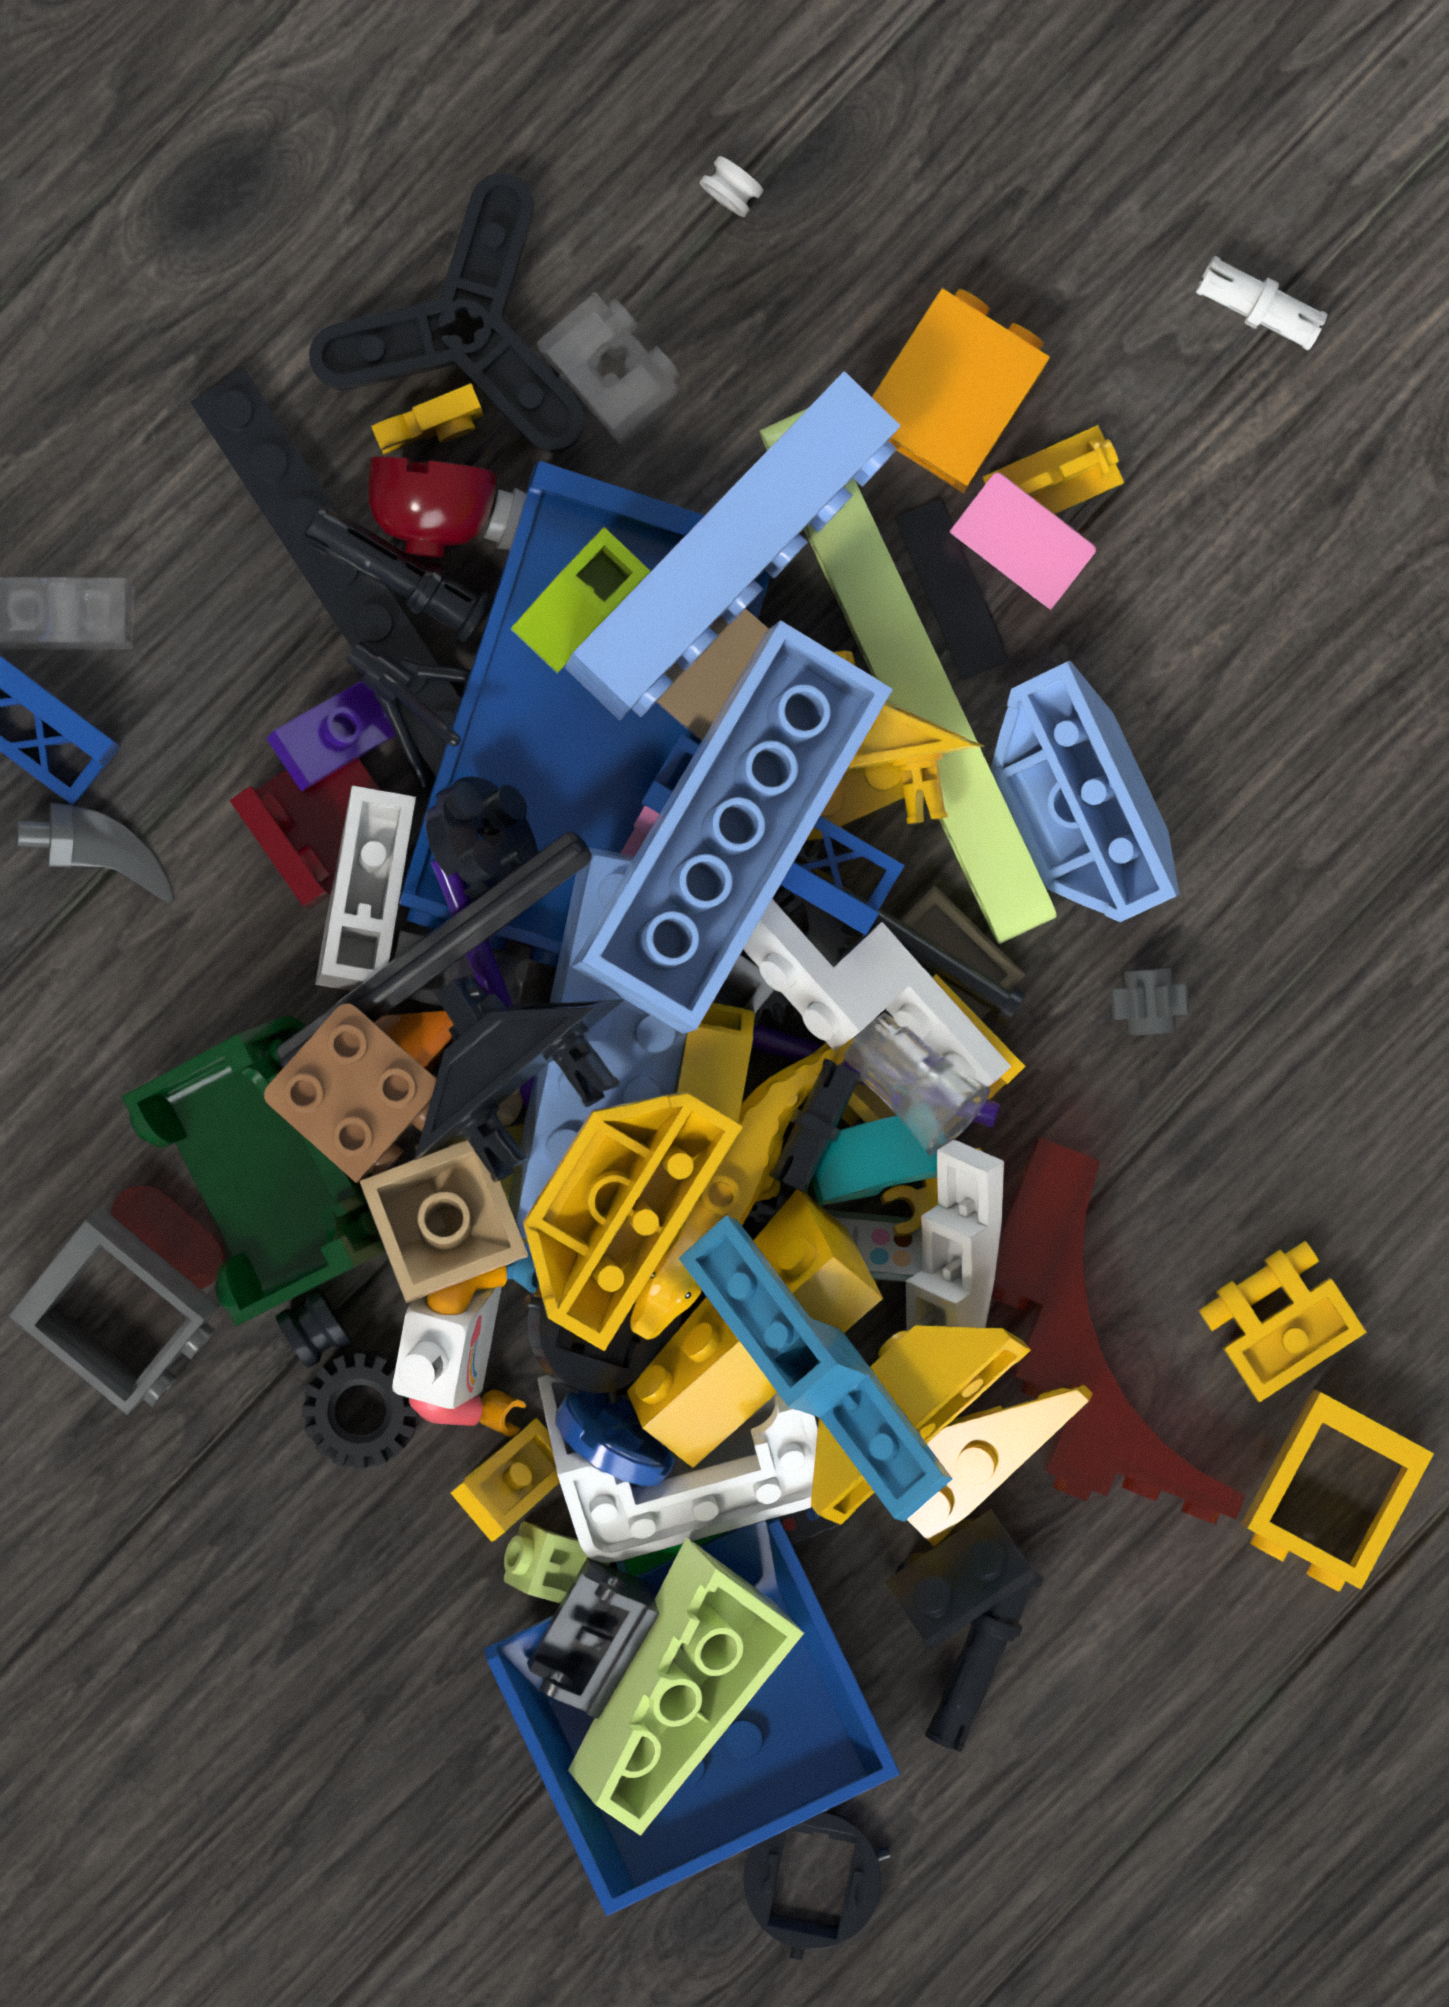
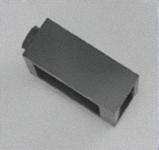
M102 1208L83 1222L9 1317L128 1415L143 1401L153 1407L177 1379L169 1369L182 1353L191 1360L210 1339L215 1329L207 1322L220 1305ZM103 1248L187 1317L140 1377L56 1308Z

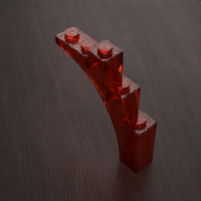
M1036 1137L1001 1226L995 1281L991 1298L1024 1311L1029 1300L1039 1303L1024 1341L1031 1351L1015 1364L1012 1371L1015 1377L1025 1380L1021 1390L1022 1393L1037 1399L1040 1394L1060 1388L1073 1389L1085 1385L1093 1393L1090 1400L1056 1433L1043 1466L1047 1473L1056 1476L1052 1487L1076 1498L1088 1501L1092 1491L1107 1496L1117 1472L1125 1476L1121 1487L1138 1495L1157 1501L1162 1490L1185 1499L1181 1511L1215 1525H1217L1220 1514L1236 1520L1245 1495L1195 1469L1161 1442L1128 1403L1104 1360L1088 1311L1083 1269L1086 1211L1100 1161L1041 1137Z

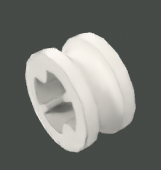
M718 156L714 162L716 172L712 176L704 175L700 180V185L726 208L739 216L745 217L749 212L748 200L752 197L759 198L764 189L736 164L724 157Z

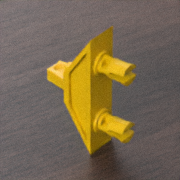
M846 650L833 652L855 666L853 652ZM886 701L847 770L893 763V767H900L908 816L906 817L907 824L924 822V798L931 819L948 817L944 806L937 761L943 760V754L985 746ZM813 827L806 840L823 839L822 832Z

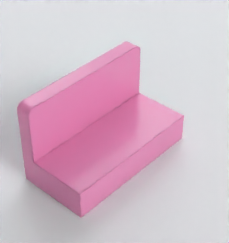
M995 473L991 476L950 530L951 534L1050 610L1058 603L1096 552V547L1093 543L1002 473Z

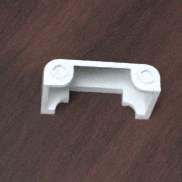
M549 1375L537 1378L558 1478L580 1547L588 1557L595 1561L605 1563L622 1561L683 1544L686 1537L693 1541L811 1507L818 1432L816 1420L813 1415L789 1408L778 1393L694 1468L678 1457L677 1464L663 1483L656 1486H641L620 1480L600 1470L580 1456L563 1439L555 1424L556 1411L569 1392H575L577 1395L579 1390L562 1385ZM628 1394L621 1396L631 1401Z

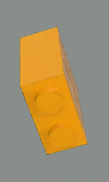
M942 288L872 398L901 425L889 440L897 448L896 451L964 494L1045 369L1050 356L1040 351L1044 342L1029 330L1015 323H1012L1007 330L987 317L990 308L976 296L962 289H958L955 295Z

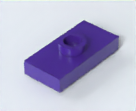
M362 681L275 729L266 738L301 792L396 737L384 709L374 695L375 692Z

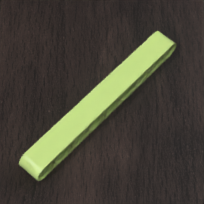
M807 409L759 430L767 451ZM852 479L845 488L853 496L846 502L844 507L819 533L810 525L804 529V532L872 677L893 689L887 702L977 742L856 481ZM981 748L943 754V760H939L937 763L945 811H947L948 817L939 819L997 943L1001 944L1056 918L1057 914L1050 896Z

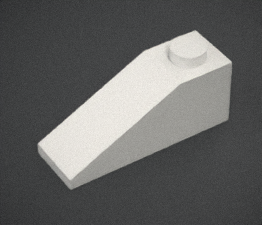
M357 786L351 787L315 985L353 991L389 964L416 797Z

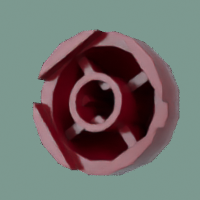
M371 457L368 498L375 521L386 534L406 541L405 553L443 557L445 545L467 543L480 534L489 520L495 499L497 473H491L492 471L445 462H409V465H407L408 458Z

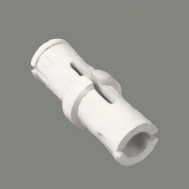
M1214 256L1202 276L1203 281L1199 282L1195 292L1199 295L1203 294L1245 316V324L1255 329L1261 324L1302 345V348L1310 350L1321 331L1319 326L1325 323L1328 315L1324 311L1320 312L1277 290L1279 287L1278 282L1270 278L1262 282L1221 261L1217 256Z

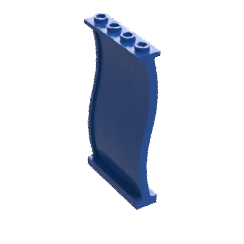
M539 461L533 467L499 585L452 726V730L460 736L461 742L455 747L451 746L448 742L446 744L400 892L398 905L410 909L407 921L435 930L452 917L430 862L434 855L428 842L425 819L427 810L437 804L438 797L434 796L440 790L462 777H479L492 782L498 788L503 785H510L517 789L526 802L527 814L525 817L532 829L539 852L565 832L574 831L590 848L621 853L635 829L634 823L645 807L641 803L681 734L698 744H701L702 741L658 703H655L642 717L638 716L631 709L619 721L564 667L557 674L511 630V627L603 527L652 571L705 515ZM766 571L755 580L763 590L746 608L757 619L770 579V575ZM687 752L685 753L670 778L668 786L673 789L676 787L693 758L692 755ZM576 874L488 938L491 948L504 951L507 940L532 947L528 959L557 968Z

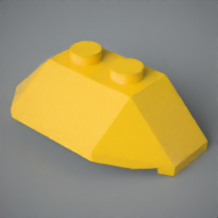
M686 1091L591 1110L523 1221L548 1319L605 1351L743 1126Z
M915 1325L909 1331H901L888 1339L878 1352L880 1358L870 1366V1369L928 1444L1031 1349L1023 1340L1003 1328ZM819 1418L810 1505L819 1516L841 1525L874 1493V1490Z

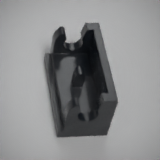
M587 1557L527 1661L529 1671L544 1679L539 1689L548 1696L584 1710L587 1715L599 1719L659 1615L649 1582Z

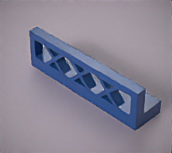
M0 655V688L11 696V698L0 699V708L16 705L26 707L34 713L37 739L13 743L0 734V751L68 803L76 806L121 746ZM44 722L63 736L46 738ZM73 743L92 757V760L71 787L51 773L47 746ZM38 748L41 765L21 750Z
M681 734L641 803L660 814L674 790L667 785L685 753L687 752L694 756L700 744ZM820 815L814 828L822 832L828 857L804 864L794 860L780 885L867 935L879 914L880 906L905 865ZM830 837L853 851L834 855ZM864 856L886 869L868 901L865 902L843 889L837 863ZM830 865L834 883L812 871V869Z

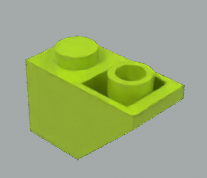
M603 527L558 574L511 627V630L558 674L567 664L572 653L651 571Z

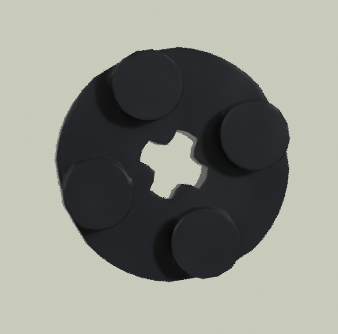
M462 777L440 790L434 796L438 797L437 804L427 810L425 819L426 833L431 851L438 865L447 877L457 872L471 886L463 892L473 900L539 852L534 834L525 817L527 814L526 802L520 792L513 786L503 785L498 788L492 782L479 777Z

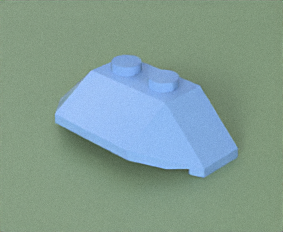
M1067 661L1012 688L1007 703L1008 709L1000 730L990 770L1045 888L1083 906L1104 913L1105 916L1118 922H1122L1180 895L1168 829L1116 717L1071 661Z

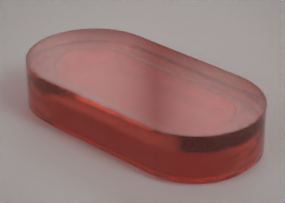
M141 1185L131 1187L118 1196L111 1210V1215L199 1289H204L217 1280L218 1266L225 1261L222 1244L212 1232L167 1193L154 1186Z

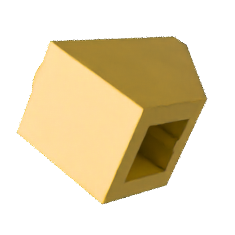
M716 1003L711 1004L697 1030L686 1034L674 1093L686 1091L734 1121L739 1122L753 1041L754 1011Z

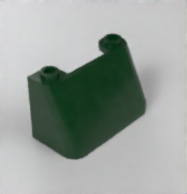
M283 1016L238 1033L121 1096L129 1111L131 1126L142 1140L158 1148H166L176 1144L232 1256L218 1266L215 1293L220 1304L229 1312L235 1326L247 1322L386 1252L360 1182L356 1183L265 1101L264 1092L266 1087L283 1069L276 1054L278 1046L305 1026L299 1019L293 1016Z

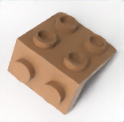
M342 1004L336 1008L266 1087L264 1098L268 1105L357 1183L366 1179L370 1173L374 1176L390 1170L405 1152L397 1143L413 1125L422 1132L438 1074L431 1068H424L356 1006Z

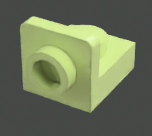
M523 1521L518 1535L511 1539L505 1552L504 1567L506 1572L504 1582L528 1595L561 1603L588 1556L580 1547L578 1539L554 1533L536 1524ZM600 1562V1563L605 1564V1565H607V1566L610 1565V1562H609V1563Z

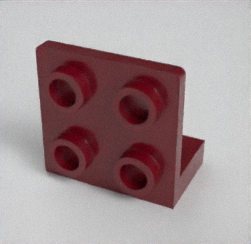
M360 759L355 760L302 792L286 769L257 790L249 786L229 800L302 906L307 909H311L331 895L351 787L357 786L381 791Z

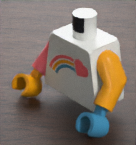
M524 1243L528 1252V1257L416 1299L409 1305L405 1314L392 1387L396 1394L409 1397L411 1407L423 1419L431 1423L475 1426L480 1421L481 1424L509 1437L515 1436L520 1432V1427L505 1421V1418L513 1407L525 1408L526 1404L523 1401L497 1389L488 1391L482 1398L478 1394L483 1390L501 1288L506 1284L507 1279H513L532 1293H535L539 1285L527 1243Z

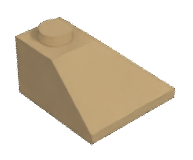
M468 1140L360 1181L365 1199L406 1303L528 1257V1252L500 1181L493 1182L490 1177L491 1174L474 1152Z

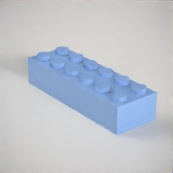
M844 371L572 653L564 668L619 721L631 709L638 716L642 717L673 684L665 675L672 666L677 663L686 671L718 637L710 627L721 616L730 625L763 590L755 580L764 571L775 579L808 543L800 533L808 525L819 533L844 507L846 502L853 496L845 486L854 479L863 487L889 460L891 455L897 450L889 440L901 425Z
M779 621L768 629L571 967L680 1033L685 1034L697 1030L893 689L783 621Z
M588 847L592 854V860L590 864L576 873L550 1003L623 999L573 969L571 965L635 856ZM624 1000L589 1029L590 1034L587 1037L588 1042L598 1053L612 1075L619 1080L620 1084L617 1088L603 1091L605 1098L589 1107H584L581 1102L582 1099L555 1061L548 1063L534 1075L520 1143V1149L523 1153H526L529 1160L515 1167L508 1201L521 1237L527 1238L523 1225L524 1219L591 1110L674 1094L687 1033H680L627 1000Z

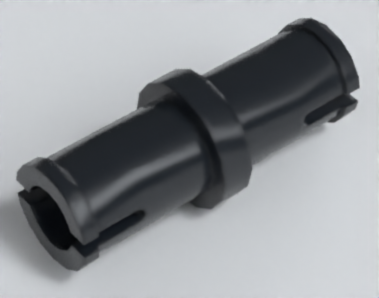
M824 1059L821 1071L802 1110H794L789 1121L795 1125L774 1169L769 1173V1176L792 1188L795 1187L798 1191L806 1194L829 1142L836 1143L842 1132L836 1127L857 1083L862 1079L860 1074L840 1064L837 1066L835 1062Z

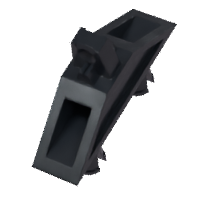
M471 976L453 979L436 996L453 1023L449 1031L454 1042L444 1051L415 1159L445 1149L464 1136L491 1174L490 1177L494 1183L514 1173L513 1167L526 1163L529 1158L526 1153L522 1152L508 1130L496 1115L499 1110L498 1105L552 1061H555L561 1068L567 1080L582 1099L581 1102L584 1107H589L605 1098L603 1091L617 1088L620 1084L619 1080L612 1075L598 1053L588 1042L587 1037L590 1034L589 1029L625 999L529 1003L507 1007L496 994L493 993L487 996Z

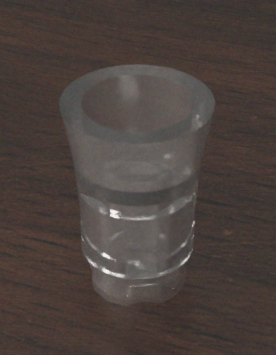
M885 1012L858 1033L844 1053V1059L860 1072L862 1076L861 1081L875 1092L899 1117L928 1155L936 1154L938 1149L955 1140L977 1116L990 1094L988 1086L957 1068L926 1044L908 1026L901 1027Z

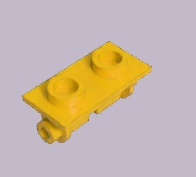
M1099 425L982 477L986 484L993 474L1002 473L1054 514L1124 484V480L1116 465L1119 462L1116 451L1111 441L1104 439Z

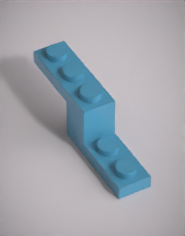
M726 1215L679 1257V1260L789 1408L819 1417L894 1519L905 1522L953 1480L843 1331L810 1318L737 1219Z

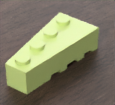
M687 1537L655 1598L659 1610L657 1619L599 1719L594 1718L568 1769L569 1773L596 1806L640 1836L804 1634L772 1599Z

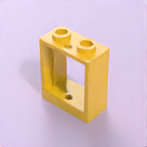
M1313 1389L1241 1524L1255 1532L1250 1544L1284 1562L1290 1551L1311 1562L1306 1574L1338 1592L1341 1591L1345 1582L1361 1590L1434 1453ZM1322 1423L1402 1465L1350 1564L1270 1522Z

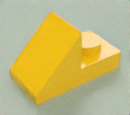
M535 1418L471 1472L451 1492L452 1496L491 1542L505 1533L560 1483L548 1430L538 1418Z

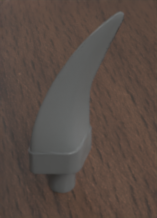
M50 803L48 822L17 821L16 846L47 848L48 867L71 868V866L114 869L165 903H172L174 901L175 895L169 879L156 857L133 832L115 819L96 810L73 806V804Z

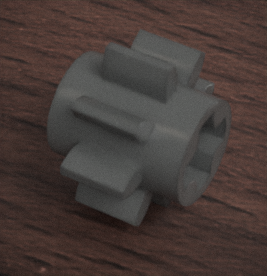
M1172 968L1124 971L1125 988L1111 989L1113 1019H1127L1128 1035L1176 1032L1175 1015L1189 1014L1187 984H1173Z

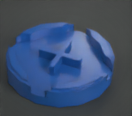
M579 1390L577 1395L571 1391L565 1396L556 1411L555 1424L563 1439L580 1456L600 1470L620 1480L641 1486L660 1485L669 1477L678 1462V1456L642 1428L631 1401L618 1395L619 1402L606 1404L604 1393H589Z

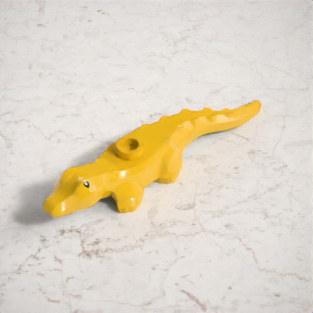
M857 1035L835 1051L825 1043L813 1054L768 1078L742 1103L738 1123L743 1128L636 1299L630 1320L632 1332L646 1340L657 1337L677 1316L688 1309L700 1295L702 1289L679 1260L682 1254L726 1215L737 1219L742 1226L756 1201L769 1200L777 1196L780 1191V1182L770 1177L769 1173L774 1169L781 1154L783 1135L790 1122L789 1120L794 1110L810 1094L821 1071L824 1059L835 1062L837 1066L841 1064L851 1049Z

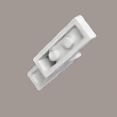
M772 899L743 948L759 967L766 983L773 989L782 992L803 1016V1021L809 1031L817 1038L825 1040L834 1051L860 1033L886 1009L894 1018L898 1030L906 1038L917 1043L937 1066L941 1078L956 1090H961L975 1096L996 1082L1011 1067L883 922L855 942L831 965Z

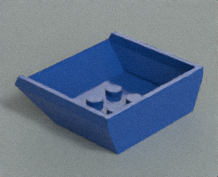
M779 1517L733 1529L699 1547L772 1599L804 1634L641 1836L596 1806L568 1771L594 1717L587 1715L584 1710L556 1700L542 1692L539 1688L544 1679L529 1671L527 1661L553 1616L484 1649L490 1669L606 1917L901 1775ZM675 1558L636 1576L649 1582L654 1599Z

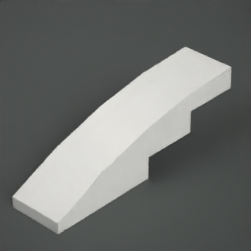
M956 1140L950 1141L937 1150L938 1205L921 1216L922 1270L906 1280L907 1331L915 1325L985 1328L995 1281L1002 1222L1004 1161Z

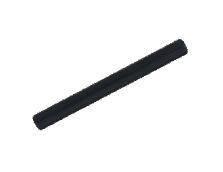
M567 831L280 1044L276 1054L281 1066L284 1068L340 1005L352 1004L356 1006L374 1023L590 864L592 854L586 842L574 831Z

